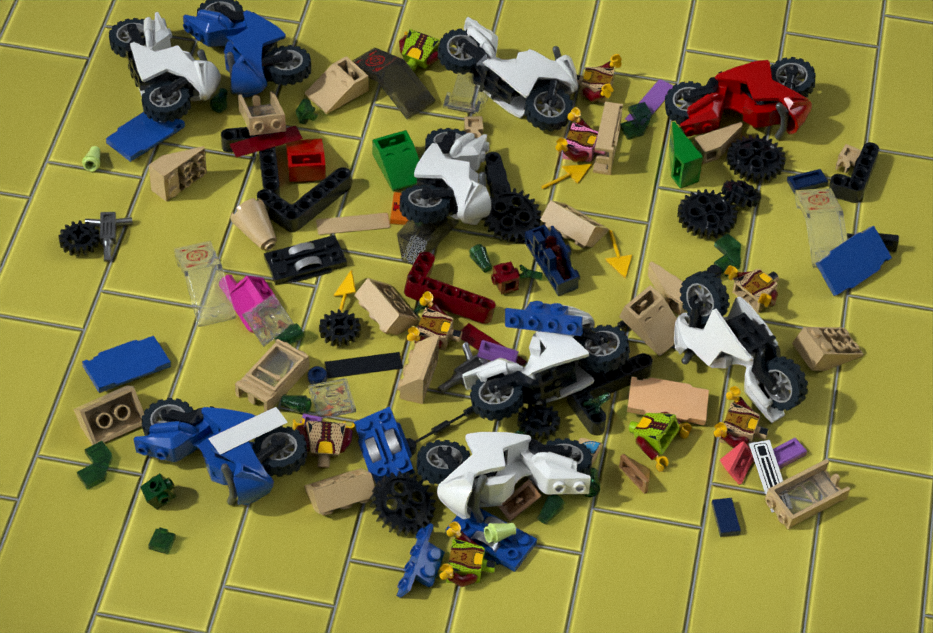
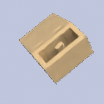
M346 56L333 63L305 92V95L325 114H328L369 91L368 75Z
M202 146L162 155L149 164L151 190L163 200L168 201L183 189L189 187L193 182L202 178L207 173L205 147Z
M650 285L624 306L619 317L660 357L674 345V330L677 318L666 300Z
M803 327L792 343L812 371H826L864 355L859 349V345L853 341L849 332L844 327Z

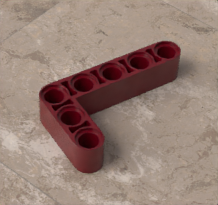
M421 252L407 275L404 294L407 297L419 301L423 294L429 291L433 295L432 303L435 302L443 310L484 324L492 321L496 306L493 300L430 278L435 256L430 252Z

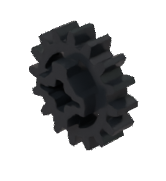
M732 179L730 181L726 180L721 189V194L725 195L724 198L739 207H756L761 199V193L758 192V189H754L752 185H748L742 180H737V182Z
M79 220L78 224L72 221L71 226L66 224L65 229L60 230L61 234L58 235L60 248H63L65 253L69 251L70 256L74 253H77V257L81 253L86 256L87 251L93 253V247H99V230L95 229L94 224L89 226L88 221L85 224H82L81 220Z
M338 309L337 313L331 310L330 315L324 314V319H320V337L325 338V343L331 342V346L338 344L339 347H342L343 343L349 346V341L356 342V337L360 336L361 324H359V318H355L354 313L349 315L348 310L344 313H341L340 309Z
M528 404V409L522 407V412L518 413L517 426L520 433L524 432V435L531 436V439L538 438L539 442H542L544 437L550 440V435L556 436V431H559L560 417H558V411H553V406L547 408L546 404L542 406Z

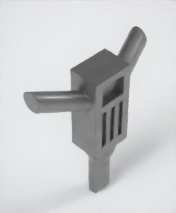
M100 212V219L85 218V222L88 221L89 226L94 224L100 227V243L104 247V262H111V248L113 244H116V226L132 225L133 220L132 217L116 219V212Z
M468 342L462 345L467 361L455 368L451 379L438 387L441 393H444L454 385L462 384L465 386L462 374L488 363L486 359L477 357L478 354L472 355Z

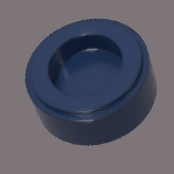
M312 367L308 371L309 383L314 386L323 385L327 381V371L323 367Z

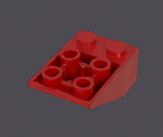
M305 139L286 143L289 182L316 181L326 178L322 139Z

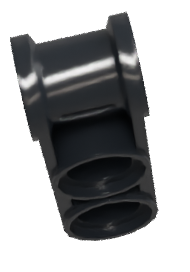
M497 152L487 153L484 171L491 197L493 192L498 194L499 189L506 192V188H508L511 192L500 154Z

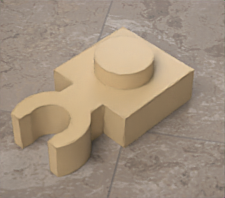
M482 116L464 117L465 132L473 133L475 138H479L483 134Z
M846 144L838 156L835 169L838 170L842 166L845 167L844 173H848L850 165L853 167L856 165L862 150Z

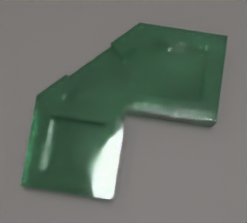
M645 102L629 106L628 108L634 120L621 123L620 127L627 140L643 136L652 119V113Z
M727 233L714 243V247L724 254V256L714 262V265L720 267L722 274H724L729 265L734 266L737 270L741 265V244Z
M103 441L84 449L92 464L78 471L77 476L87 490L105 481L109 465H111L113 459L112 453Z

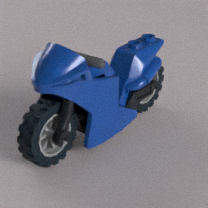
M206 0L205 3L200 4V8L198 7L196 17L190 15L183 16L184 30L208 47L225 46L226 70L230 73V93L233 95L242 94L243 98L251 97L262 92L267 87V82L271 81L287 86V84L295 85L297 82H303V79H307L309 74H311L310 54L299 46L293 47V45H288L284 47L282 45L278 48L277 41L285 39L286 34L278 26L256 13L248 10L243 11L242 5H239L237 0Z
M167 398V400L160 399L157 403L149 405L150 408H146L144 415H142V427L145 436H138L133 439L136 453L171 462H177L199 448L205 459L206 468L211 480L222 485H228L229 496L227 503L229 505L235 503L237 496L238 505H248L256 502L272 490L274 480L271 476L283 477L285 474L287 476L291 475L292 472L299 471L300 466H303L306 462L305 459H307V445L303 434L300 435V431L297 429L293 430L289 426L286 428L279 426L256 437L255 442L248 441L225 453L219 454L208 438L247 421L256 415L230 409L214 408L213 406L193 410L192 406L189 407V403L186 401L182 402L178 398L176 400L172 398Z

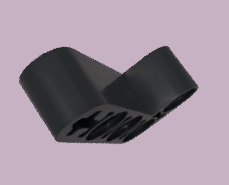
M872 142L864 144L851 177L843 174L832 175L828 190L832 197L851 203H858L862 200L877 162L879 146Z

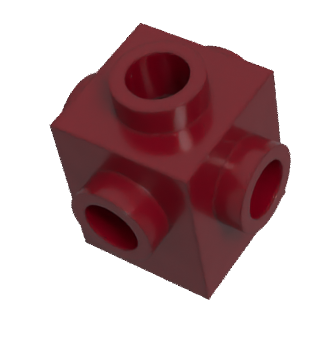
M511 261L493 266L491 280L493 285L497 286L501 295L519 290L520 274L518 269L514 268Z

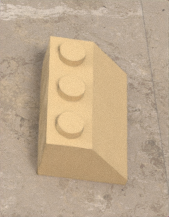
M550 200L540 219L545 222L547 228L551 229V226H554L555 229L560 231L562 237L574 239L575 244L581 248H585V246L593 247L609 230L566 203Z
M367 278L355 294V297L359 300V305L370 313L369 317L380 325V330L385 334L398 335L410 327L418 325L420 322V318L391 284Z
M433 335L417 342L414 350H410L409 364H405L403 369L404 377L398 382L397 390L400 391V399L423 404L439 359V335Z
M128 385L73 409L80 427L93 447L142 426V415H144L134 387Z
M362 468L304 485L314 511L322 515L331 514L334 512V509L340 507L341 509L351 508L353 503L359 501L360 503L372 501L370 497L375 487L371 472Z

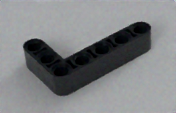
M247 127L225 129L221 132L222 150L232 153L233 150L229 144L263 134L250 136ZM272 147L259 151L262 188L269 189L280 197L276 149Z
M344 167L336 169L292 205L269 189L258 191L257 201L261 198L264 202L269 219L288 232H296L351 188V172Z
M641 353L625 360V364L618 366V369L614 371L612 369L609 372L604 373V371H600V373L596 372L590 375L593 377V384L581 391L568 395L567 402L590 434L598 436L605 431L606 414L596 400L630 386L631 377H637L638 380L648 378L651 375L653 362L649 354Z

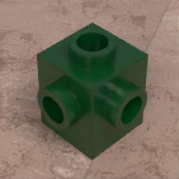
M160 473L140 486L147 503L155 509L168 504L170 500L176 497L173 481L169 477L165 478Z

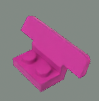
M227 274L219 282V287L251 333L256 332L252 327L258 331L265 325L261 322V325H252L251 327L245 314L252 313V309H255L260 304H267L269 298L274 299L277 307L280 305L279 300L262 277L247 275L237 283L232 275ZM270 299L268 302L272 304V308L277 309L276 306H273V300ZM268 305L259 306L255 311H253V317H255L256 315V317L260 319L257 313L261 310V308L271 307H268ZM247 314L248 320H252L251 314Z

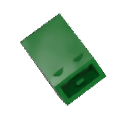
M672 122L669 141L671 178L681 189L699 182L703 156L694 147L692 141L686 137L682 128L678 127L675 122Z
M407 130L372 139V155L392 191L417 185V178L414 177V172L420 160Z

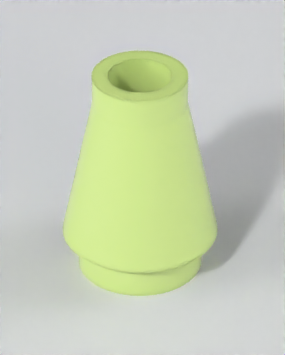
M92 146L82 160L83 167L87 171L93 172L100 167L101 149L97 146Z
M490 523L484 528L486 541L493 544L516 534L514 523Z

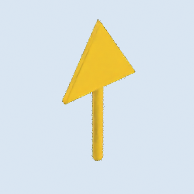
M592 164L562 166L568 174L541 186V188L545 189L568 177H571L578 184Z
M609 230L617 257L605 258V260L626 278L632 255L620 256L613 232Z
M350 270L333 295L334 297L343 295L339 308L341 313L347 294L356 293L352 270Z

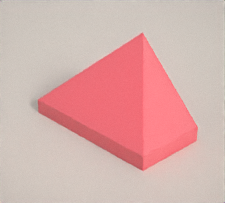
M741 442L722 457L720 462L738 484H742L754 458L749 446L745 442Z

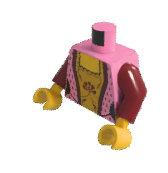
M574 107L568 114V119L576 121V123L572 124L566 139L560 137L556 141V150L559 152L563 150V159H569L573 162H590L595 153L605 155L606 152L595 150L598 132L593 130L583 118H579L581 111L579 108Z

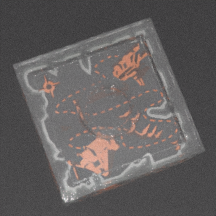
M274 294L242 314L263 347L295 326Z
M347 378L308 385L316 416L323 417L324 419L356 412Z

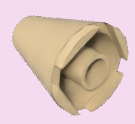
M255 198L249 199L236 207L238 211L235 214L232 212L230 216L232 223L261 250L268 251L274 248L277 239L265 204L261 198L258 201Z

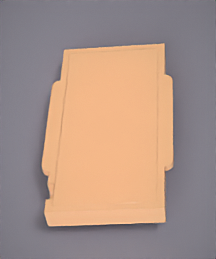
M631 377L627 412L641 415L668 412L675 414L676 418L682 422L705 425L709 390L695 388L686 383L656 378L638 380L637 377Z

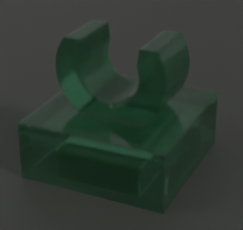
M304 98L295 110L299 123L305 125L309 119L314 121L318 117V114L314 113L316 108L311 105L309 99Z
M160 527L156 529L148 544L149 550L168 555L176 539L175 534L168 532V529Z

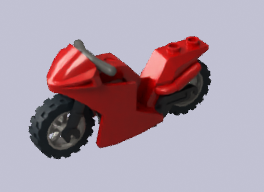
M782 58L781 61L777 60L771 67L769 60L753 61L724 72H718L715 77H711L708 80L706 86H702L698 82L693 83V81H688V83L680 82L679 85H673L672 89H669L665 96L666 114L670 116V120L676 121L680 125L686 137H691L717 130L724 109H732L743 114V121L752 125L753 128L780 125L779 130L775 134V138L780 140L785 132L794 134L805 123L812 109V103L807 97L815 88L816 73H814V67H811L808 61L805 62L802 58Z

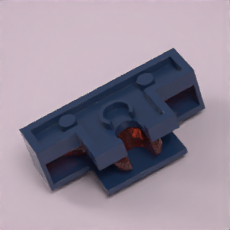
M546 225L526 231L525 244L556 294L561 296L578 289L580 275L572 267L570 260L572 252L569 245H565L560 231L557 232L554 226H551L549 231Z

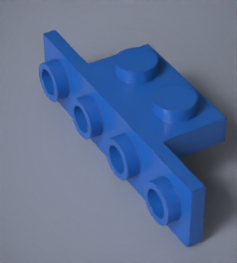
M533 301L529 303L525 310L506 308L505 326L508 328L581 336L583 333V317L568 315V306H563L560 303L546 304L541 301Z
M431 523L425 528H420L416 534V544L410 550L411 557L404 567L405 574L397 586L399 590L396 596L399 598L410 592L414 579L428 588L434 584L445 552L428 542L434 527Z

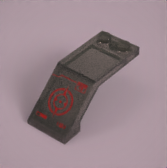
M374 47L352 60L368 75V78L380 84L407 120L436 101L402 58Z

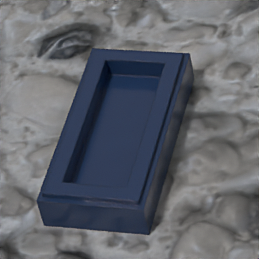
M821 169L787 177V183L794 194L824 187L828 184V180Z
M732 498L712 500L711 505L720 537L740 535L741 529Z

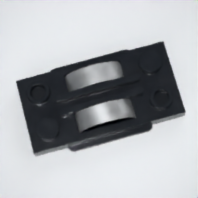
M335 235L264 253V260L275 285L310 279L347 266V260Z

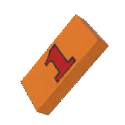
M394 192L390 224L409 225L407 217H403L402 212H400L401 193Z

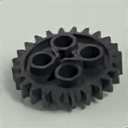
M749 135V139L742 136V141L736 139V143L732 142L731 147L728 148L727 165H730V170H734V175L740 174V179L747 177L746 181L753 179L754 183L759 179L763 183L764 179L770 181L771 177L776 179L777 174L781 175L786 161L785 152H782V147H778V142L772 144V139L767 141L766 136L762 139L759 138V135H756L755 138Z
M506 188V192L499 189L498 194L493 192L492 197H490L491 210L490 214L482 219V221H485L484 227H489L488 233L494 232L493 237L499 235L500 241L506 238L507 243L510 242V239H513L514 243H517L518 239L524 242L525 232L540 226L541 210H538L539 204H534L535 198L529 200L530 194L524 196L523 190L516 193V188L513 189V192H510L508 188Z
M705 189L704 193L697 190V194L690 192V196L685 195V198L681 199L678 205L677 217H679L678 222L682 223V228H687V233L693 231V236L700 234V238H703L704 235H707V238L710 239L711 235H713L717 239L718 234L724 237L725 232L730 233V230L734 229L738 211H736V205H732L733 202H729L730 200L727 201L726 198L721 197V192L715 194L714 190H712L711 193H708L707 189Z
M401 471L396 476L391 472L388 477L385 475L382 481L379 480L372 490L373 494L370 499L373 501L370 507L376 508L372 515H378L379 517L376 522L383 521L382 528L388 525L390 533L393 529H396L397 535L401 531L404 532L405 536L410 531L415 535L420 528L428 526L434 517L432 513L436 510L433 507L436 500L430 499L434 493L427 492L430 487L429 485L423 487V479L419 482L416 481L417 475L410 478L409 472L405 476H402ZM394 488L398 489L401 493H397ZM412 497L418 499L419 502L414 501ZM387 505L392 506L394 510L389 509ZM405 514L410 515L412 519L407 518Z

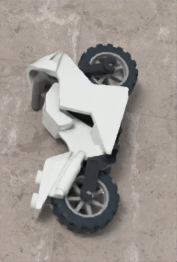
M156 12L154 20L151 17L141 20L138 18L130 20L128 18L123 22H117V25H113L112 30L109 31L111 50H114L116 55L119 54L120 57L126 56L128 58V69L130 70L131 78H134L135 86L139 87L144 114H147V117L149 119L152 118L153 121L165 123L166 121L173 122L175 119L179 120L183 115H186L191 108V101H206L210 99L220 83L221 75L218 68L207 60L204 50L199 49L197 54L200 60H194L189 52L182 51L178 45L171 47V30L167 28L165 19L161 18L159 13Z
M469 17L465 20L464 30H450L449 33H445L443 38L440 39L438 59L441 60V65L455 74L461 73L464 75L468 72L472 73L473 83L478 85L479 91L484 92L510 114L518 118H522L525 114L527 121L533 124L532 126L538 127L542 131L548 130V132H553L555 129L558 131L570 121L568 114L573 109V102L568 94H573L578 89L577 73L572 58L568 55L561 56L558 46L553 47L555 61L549 60L531 49L518 52L515 59H500L496 57L498 36Z
M440 128L437 131H431V134H427L425 153L422 155L414 172V177L417 178V185H414L412 188H406V191H402L400 195V212H402V216L407 217L410 221L413 220L415 223L423 222V224H428V222L436 223L438 220H444V217L451 216L471 225H477L480 220L487 217L491 210V199L486 189V174L484 172L480 174L475 172L479 169L481 162L485 161L486 153L489 151L490 143L487 142V135L483 134L479 138H475L473 133L459 131L456 128Z
M699 271L687 277L681 284L680 301L683 302L682 307L688 313H682L678 316L674 330L675 350L679 354L687 350L682 358V363L687 365L691 358L697 355L711 368H727L730 365L746 366L744 392L771 423L784 417V410L788 411L801 404L806 399L805 395L808 394V381L805 380L806 375L804 371L800 370L801 367L794 363V360L786 359L784 356L781 357L776 337L752 306L739 296L735 298L728 317H724L723 315L728 312L727 308L730 306V302H728L730 297L726 292V286L721 283L722 280L715 277L714 273H709L708 271Z
M568 306V315L583 317V333L581 336L536 331L529 346L531 355L525 367L503 358H497L462 374L465 388L472 390L470 391V397L475 413L479 414L483 419L488 418L489 421L494 419L500 421L503 418L508 419L512 417V414L518 413L523 403L544 405L547 402L561 399L585 389L593 384L594 380L592 376L578 366L579 361L583 367L586 366L587 370H594L597 373L618 369V366H623L625 360L629 358L630 347L626 333L623 330L621 331L619 327H612V325H597L594 328L595 322L589 313Z
M477 432L466 434L465 437L472 453L471 456L469 450L466 451L465 446H460L458 442H450V440L428 442L426 446L420 448L417 454L418 474L422 476L423 480H428L430 484H438L437 494L440 501L462 519L470 518L472 510L478 523L484 521L480 507L502 506V503L514 493L515 484L524 476H527L545 494H589L591 480L589 473L591 472L592 465L591 451L586 448L585 444H580L577 440L571 441L569 438H564V440L557 438L555 441L549 440L545 445L524 434Z

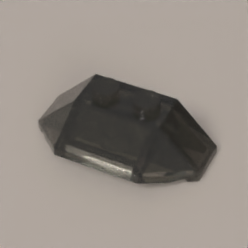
M451 216L444 217V220H438L436 223L428 222V224H423V222L415 223L413 220H409L397 233L402 261L413 266L421 252L432 253L459 223V220Z

